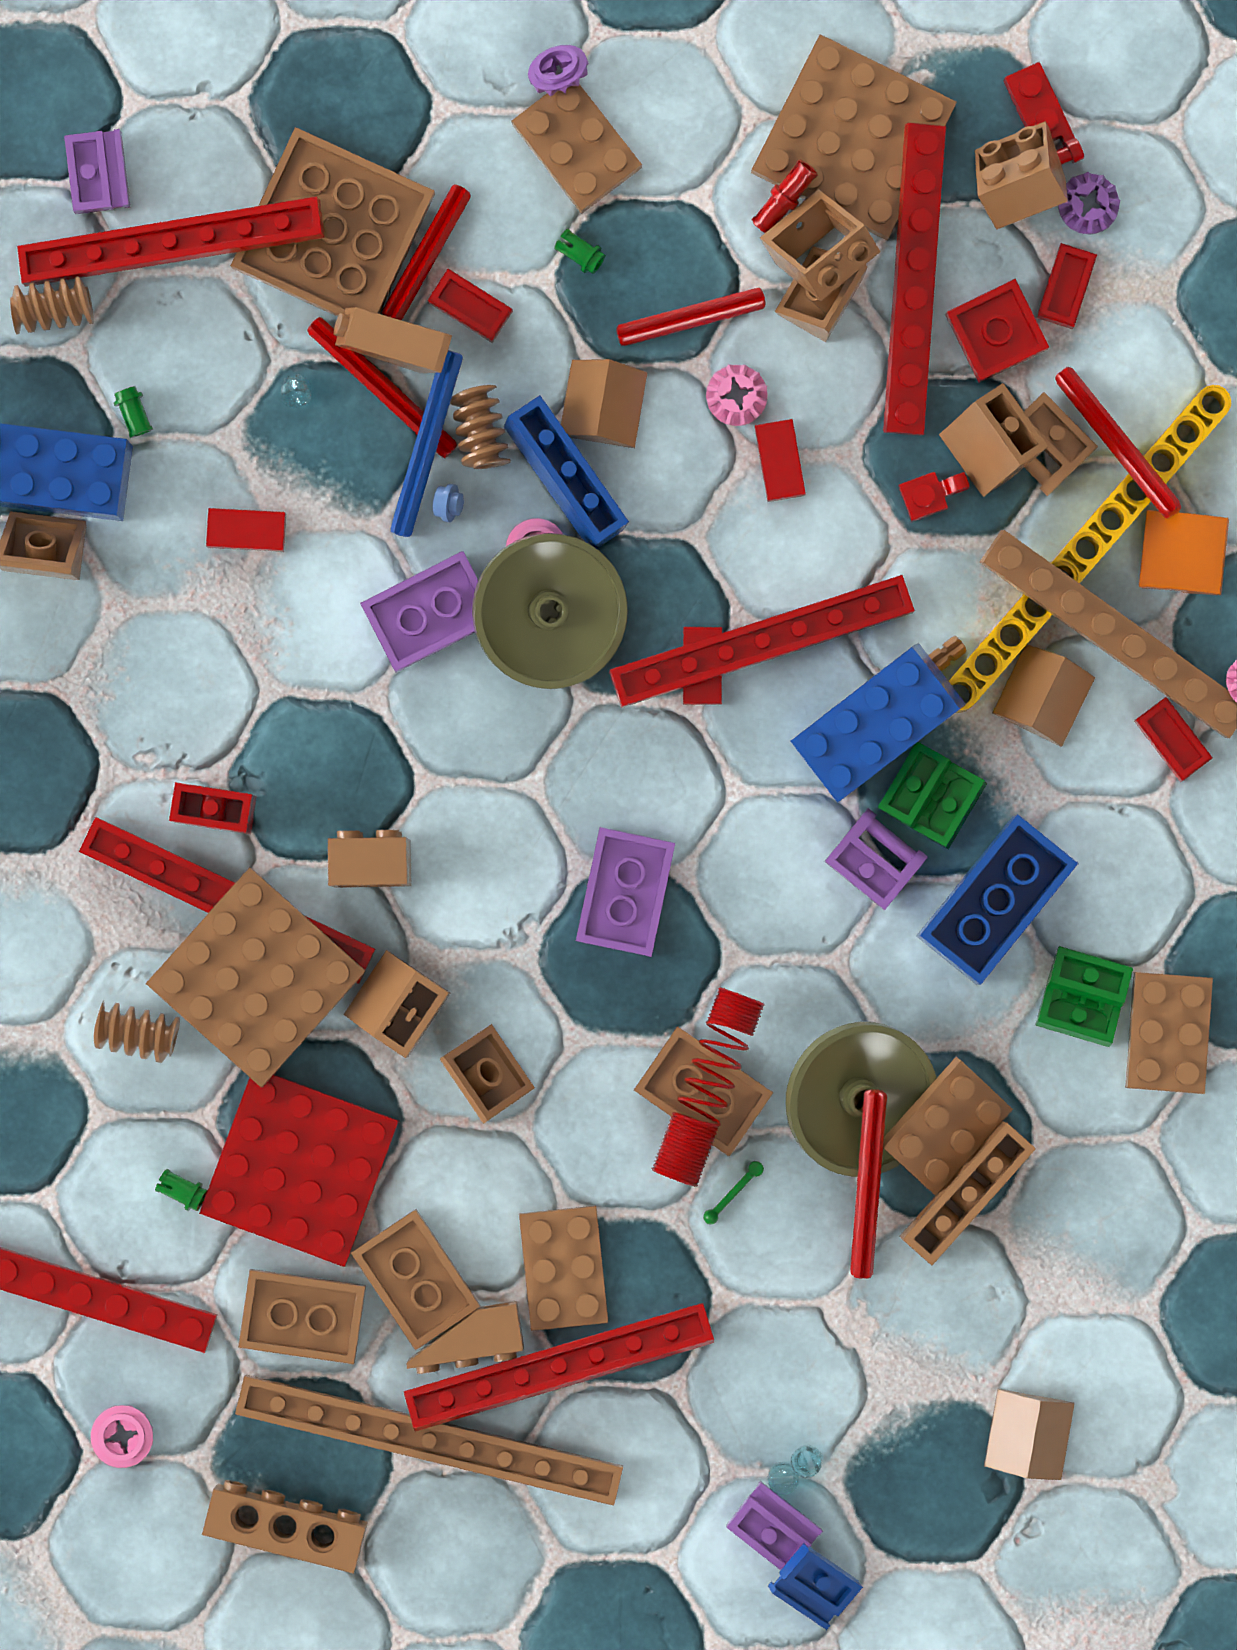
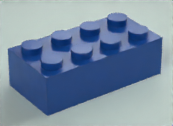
M0 423V506L123 521L133 445L123 438Z
M918 643L790 742L838 803L966 704Z
M1017 814L1009 820L916 937L973 983L981 985L1079 863Z

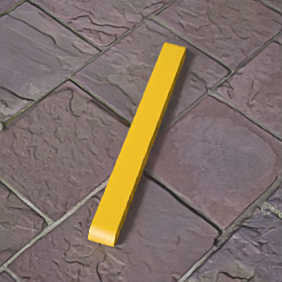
M1209 385L1203 388L1145 453L1144 457L1152 467V456L1154 454H1163L1169 459L1170 469L1168 471L1160 472L1153 467L1165 484L1231 408L1230 394L1220 385ZM1212 396L1216 398L1220 405L1219 413L1211 414L1205 411L1202 405L1203 397ZM1180 425L1191 427L1195 433V440L1191 443L1181 441L1177 435V427ZM1129 473L1051 562L1058 569L1066 571L1078 583L1086 577L1151 502L1146 494L1141 501H1135L1127 495L1128 483L1135 482ZM1111 511L1117 514L1120 520L1118 529L1109 530L1104 527L1101 521L1103 512ZM1087 540L1092 543L1095 549L1093 558L1084 559L1078 555L1076 551L1078 541ZM1024 594L948 680L952 686L956 684L963 685L969 691L968 702L956 713L967 711L980 699L1052 616L1050 612L1045 610L1043 616L1033 617L1028 614L1025 608L1029 597ZM1008 626L1018 631L1020 636L1018 645L1013 647L1007 646L1001 641L1000 631L1002 628ZM978 656H988L992 659L995 667L991 675L985 676L978 673L975 668V660Z

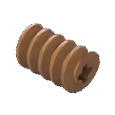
M75 277L73 289L68 287L64 279H60L58 291H54L49 281H45L43 293L38 292L34 283L29 284L27 295H23L18 285L14 286L12 297H10V307L16 335L20 333L22 323L28 333L35 332L37 321L44 331L50 330L52 319H54L59 328H65L68 316L74 326L81 325L83 314L89 324H94L90 292L88 287L84 286L80 277Z
M481 385L468 388L451 398L450 404L460 407V409L453 413V419L463 423L456 428V434L466 438L458 444L460 451L469 453L461 459L463 466L474 469H488L511 462V459L501 458L498 454L507 449L508 444L496 442L495 439L506 433L503 428L493 427L494 422L503 418L500 413L490 412L491 407L500 403L498 398L487 396L488 392L497 388L496 385Z
M103 1001L94 1028L95 1048L102 1049L109 1040L110 1051L118 1052L124 1043L126 1055L132 1056L139 1047L141 1059H148L154 1050L156 1062L162 1063L168 1054L171 1057L179 1031L180 1017H175L171 1025L167 1026L165 1014L160 1013L155 1022H151L150 1010H145L140 1019H136L135 1007L130 1006L123 1016L120 1014L119 1003H115L111 1010L106 1012L105 1002Z

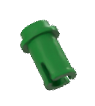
M566 229L560 237L571 243L573 247L571 248L558 240L554 249L580 265L583 273L589 271L594 274L600 268L606 256L601 252L602 248L599 245L593 247L572 233L570 229Z
M136 386L123 389L114 394L116 401L113 404L115 407L119 406L130 438L153 430L140 399L143 397V394L137 391Z
M169 1169L162 1173L159 1178L161 1184L157 1183L155 1188L156 1192L184 1204V1209L187 1211L190 1209L198 1211L208 1191L202 1188L203 1184L201 1182L194 1184L174 1174Z

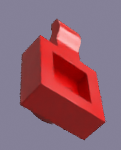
M934 471L901 483L898 487L910 520L913 522L948 509L945 498L968 490L970 485L965 472L939 482Z

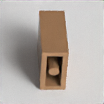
M1004 383L976 400L939 434L983 497L1014 477L1049 447Z

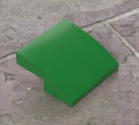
M917 742L878 808L949 850L986 787L987 782L952 763L947 757Z
M1059 946L1049 973L1035 1026L1110 1047L1113 1043L1121 1007L1125 1004L1133 968Z

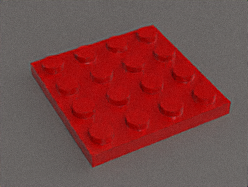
M275 1074L263 1087H260L249 1077L199 1214L345 1267L399 1120Z

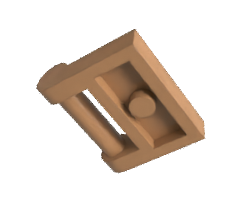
M1043 392L1024 413L1049 446L1044 451L1060 468L1052 474L1037 458L1024 468L1042 485L1040 489L1045 495L1049 496L1098 446Z

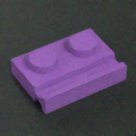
M114 129V131L109 132L97 131L65 135L73 212L75 214L113 210V208L120 207L131 208L122 132L120 129Z
M762 1481L758 1483L755 1490L747 1497L726 1525L727 1529L779 1570L786 1565L803 1543L811 1547L818 1535L823 1532L818 1525Z

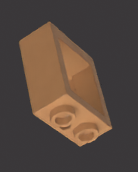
M819 189L760 237L775 264L820 301L880 253L865 225ZM799 222H802V225L799 228H796L797 224ZM836 228L845 235L842 240L807 269L796 261L798 257L832 229Z

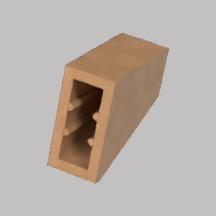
M357 307L346 308L345 313H340L334 327V335L338 336L335 343L336 346L418 373L442 372L452 335Z

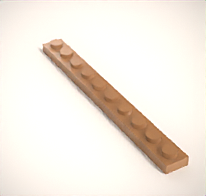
M250 1375L244 1376L235 1412L236 1415L613 1506L623 1470V1465L449 1423L439 1424L415 1432L410 1414Z

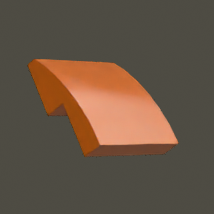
M1147 510L1139 587L1142 589L1174 590L1190 594L1221 595L1229 519L1180 512L1167 519L1159 511Z

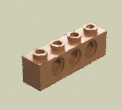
M1002 1121L899 1237L932 1266L1036 1148L1007 1122Z
M225 1480L224 1485L217 1484L213 1489L202 1535L354 1574L368 1524L367 1521L360 1520L361 1514L346 1509H338L337 1514L323 1511L322 1504L311 1500L301 1499L300 1504L284 1501V1494L271 1490H263L262 1495L247 1491V1485L236 1481ZM248 1505L255 1508L259 1516L258 1522L255 1524L242 1522L238 1514L240 1507ZM282 1515L292 1517L296 1522V1531L291 1534L280 1532L276 1526V1519ZM318 1525L329 1526L334 1532V1540L326 1544L317 1541L314 1536V1528Z

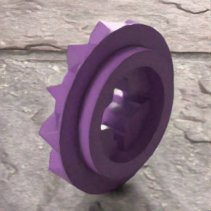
M559 45L543 51L532 61L528 69V78L538 93L546 91L551 97L561 90L566 94L568 87L579 86L580 78L588 75L587 65L589 63L585 53L580 48L572 45ZM560 65L563 73L556 75V66Z
M1086 172L1072 177L1066 183L1068 202L1058 205L1062 220L1069 228L1082 234H1096L1104 231L1114 222L1118 215L1120 199L1116 191V185L1111 184L1104 175ZM1096 190L1097 197L1095 202L1100 205V208H1092L1086 213L1085 217L1081 216L1084 211L1082 209L1084 203L1079 200V197L1087 198L1090 193Z

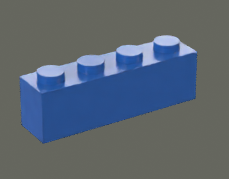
M541 395L508 416L503 426L582 540L597 549L621 533L629 523L628 519Z

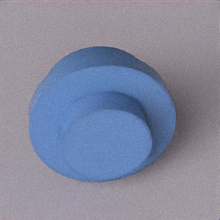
M448 484L446 487L439 486L434 495V516L441 517L444 522L451 523L455 516H460L463 509L464 496L462 493H459L456 484Z

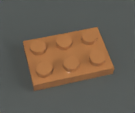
M580 84L579 86L568 87L566 94L560 90L550 97L547 93L511 120L513 127L581 214L642 168L641 162Z
M1133 972L1125 1088L1205 1094L1213 978Z
M677 1026L634 1088V1091L670 1116H673V1112H677L699 1121L715 1123L683 1105L677 1098L682 1096L722 1104L690 1086L684 1079L691 1077L729 1085L697 1067L691 1060L699 1058L728 1065L733 1064L700 1045L697 1039ZM700 1063L727 1078L735 1085L733 1089H726L693 1082L723 1099L728 1104L726 1108H717L686 1101L720 1122L721 1126L717 1127L719 1131H717L716 1138L714 1139L715 1142L712 1144L730 1157L773 1092L741 1070Z
M955 1057L886 1134L883 1149L936 1196L1013 1109L964 1062Z
M596 1205L519 1213L531 1331L608 1323Z
M417 1209L351 1252L415 1350L481 1306Z
M250 1269L238 1348L354 1364L366 1285Z

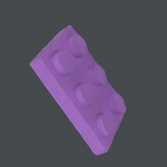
M464 551L360 603L395 673L475 633L472 605L478 579Z
M600 827L576 941L652 957L675 843Z

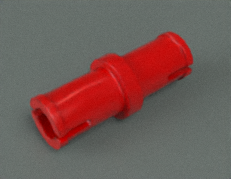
M799 159L782 183L774 185L770 190L772 195L756 216L751 219L753 224L766 233L782 220L789 210H794L799 205V197L818 176L816 170L805 161Z

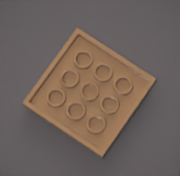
M820 34L751 169V173L774 185H780L794 168L796 162L801 159L813 167L818 176L810 183L800 198L806 200L819 189L863 223L869 232L888 241L899 216L905 124L919 123L946 126L957 102Z
M295 127L258 206L317 196L321 204L325 238L236 252L230 266L234 270L337 317L340 313H345L346 308L352 307L380 314L435 196V191Z
M249 867L145 984L254 1082L263 1087L363 976L366 970Z

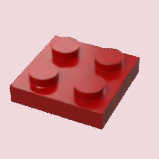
M1016 278L947 311L945 314L979 383L1049 349V345Z

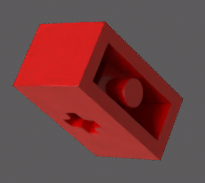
M175 782L169 821L251 835L257 796Z

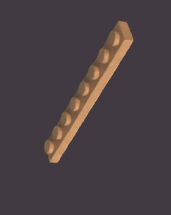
M1005 530L1000 531L980 560L982 565L1220 735L1230 739L1237 729V703L1226 688Z

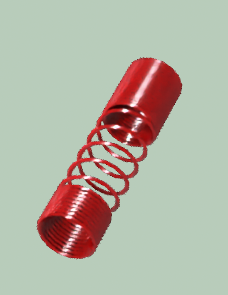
M722 987L718 988V995L714 999V1006L710 1010V1017H707L706 1024L742 1046L707 1039H700L699 1044L736 1066L694 1058L691 1061L697 1067L729 1085L691 1077L684 1079L690 1086L722 1104L682 1096L677 1098L683 1105L715 1123L699 1121L673 1112V1116L669 1120V1127H666L665 1138H662L661 1149H658V1156L654 1160V1167L651 1168L652 1171L693 1187L698 1186L697 1183L701 1179V1172L705 1168V1161L708 1160L707 1157H709L708 1154L712 1149V1143L715 1142V1135L719 1131L717 1127L721 1126V1124L713 1116L686 1101L717 1108L728 1107V1104L723 1099L693 1082L726 1089L735 1088L734 1083L700 1063L734 1070L742 1069L740 1063L705 1043L742 1051L749 1050L746 1043L712 1024L726 1026L753 1036V1032L757 1028V1021L761 1017V1010L765 1006L760 1001Z

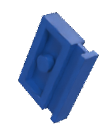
M805 1543L802 1544L780 1570L779 1574L781 1576L776 1582H770L768 1585L775 1596L826 1630L830 1627L829 1621L835 1615L838 1617L863 1588L856 1578Z

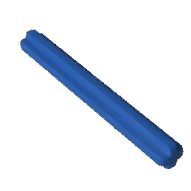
M451 350L447 352L442 372L435 373L390 528L392 533L402 537H410L412 535L463 360V356L460 353Z

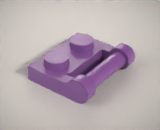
M867 808L824 862L880 908L886 910L928 856L921 850L917 852L875 819L877 814ZM865 830L906 863L901 872L859 839Z

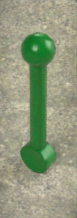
M753 1161L749 1164L748 1172L713 1210L705 1211L703 1215L705 1223L712 1225L718 1221V1214L754 1176L757 1177L763 1173L764 1167L762 1163Z

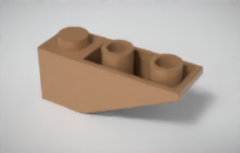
M517 1301L480 1306L409 1358L406 1363L407 1369L416 1368L417 1374L439 1371V1364L455 1362L456 1368L479 1364L478 1358L493 1356L494 1362L517 1358L516 1352L523 1351L524 1349Z

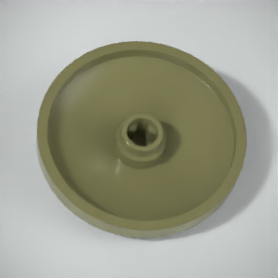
M555 533L536 534L509 544L488 563L478 580L474 592L472 605L473 625L482 650L501 672L531 687L542 689L564 688L589 679L599 672L613 657L622 641L626 628L627 599L618 572L598 549L568 535Z
M854 1022L836 1027L817 1038L803 1052L793 1068L787 1085L785 1102L790 1130L801 1149L820 1166L837 1174L858 1177L865 1091L877 1089L887 1094L885 1137L937 1079L934 1068L926 1053L915 1041L891 1026L876 1022ZM883 1149L881 1173L900 1165L885 1149Z

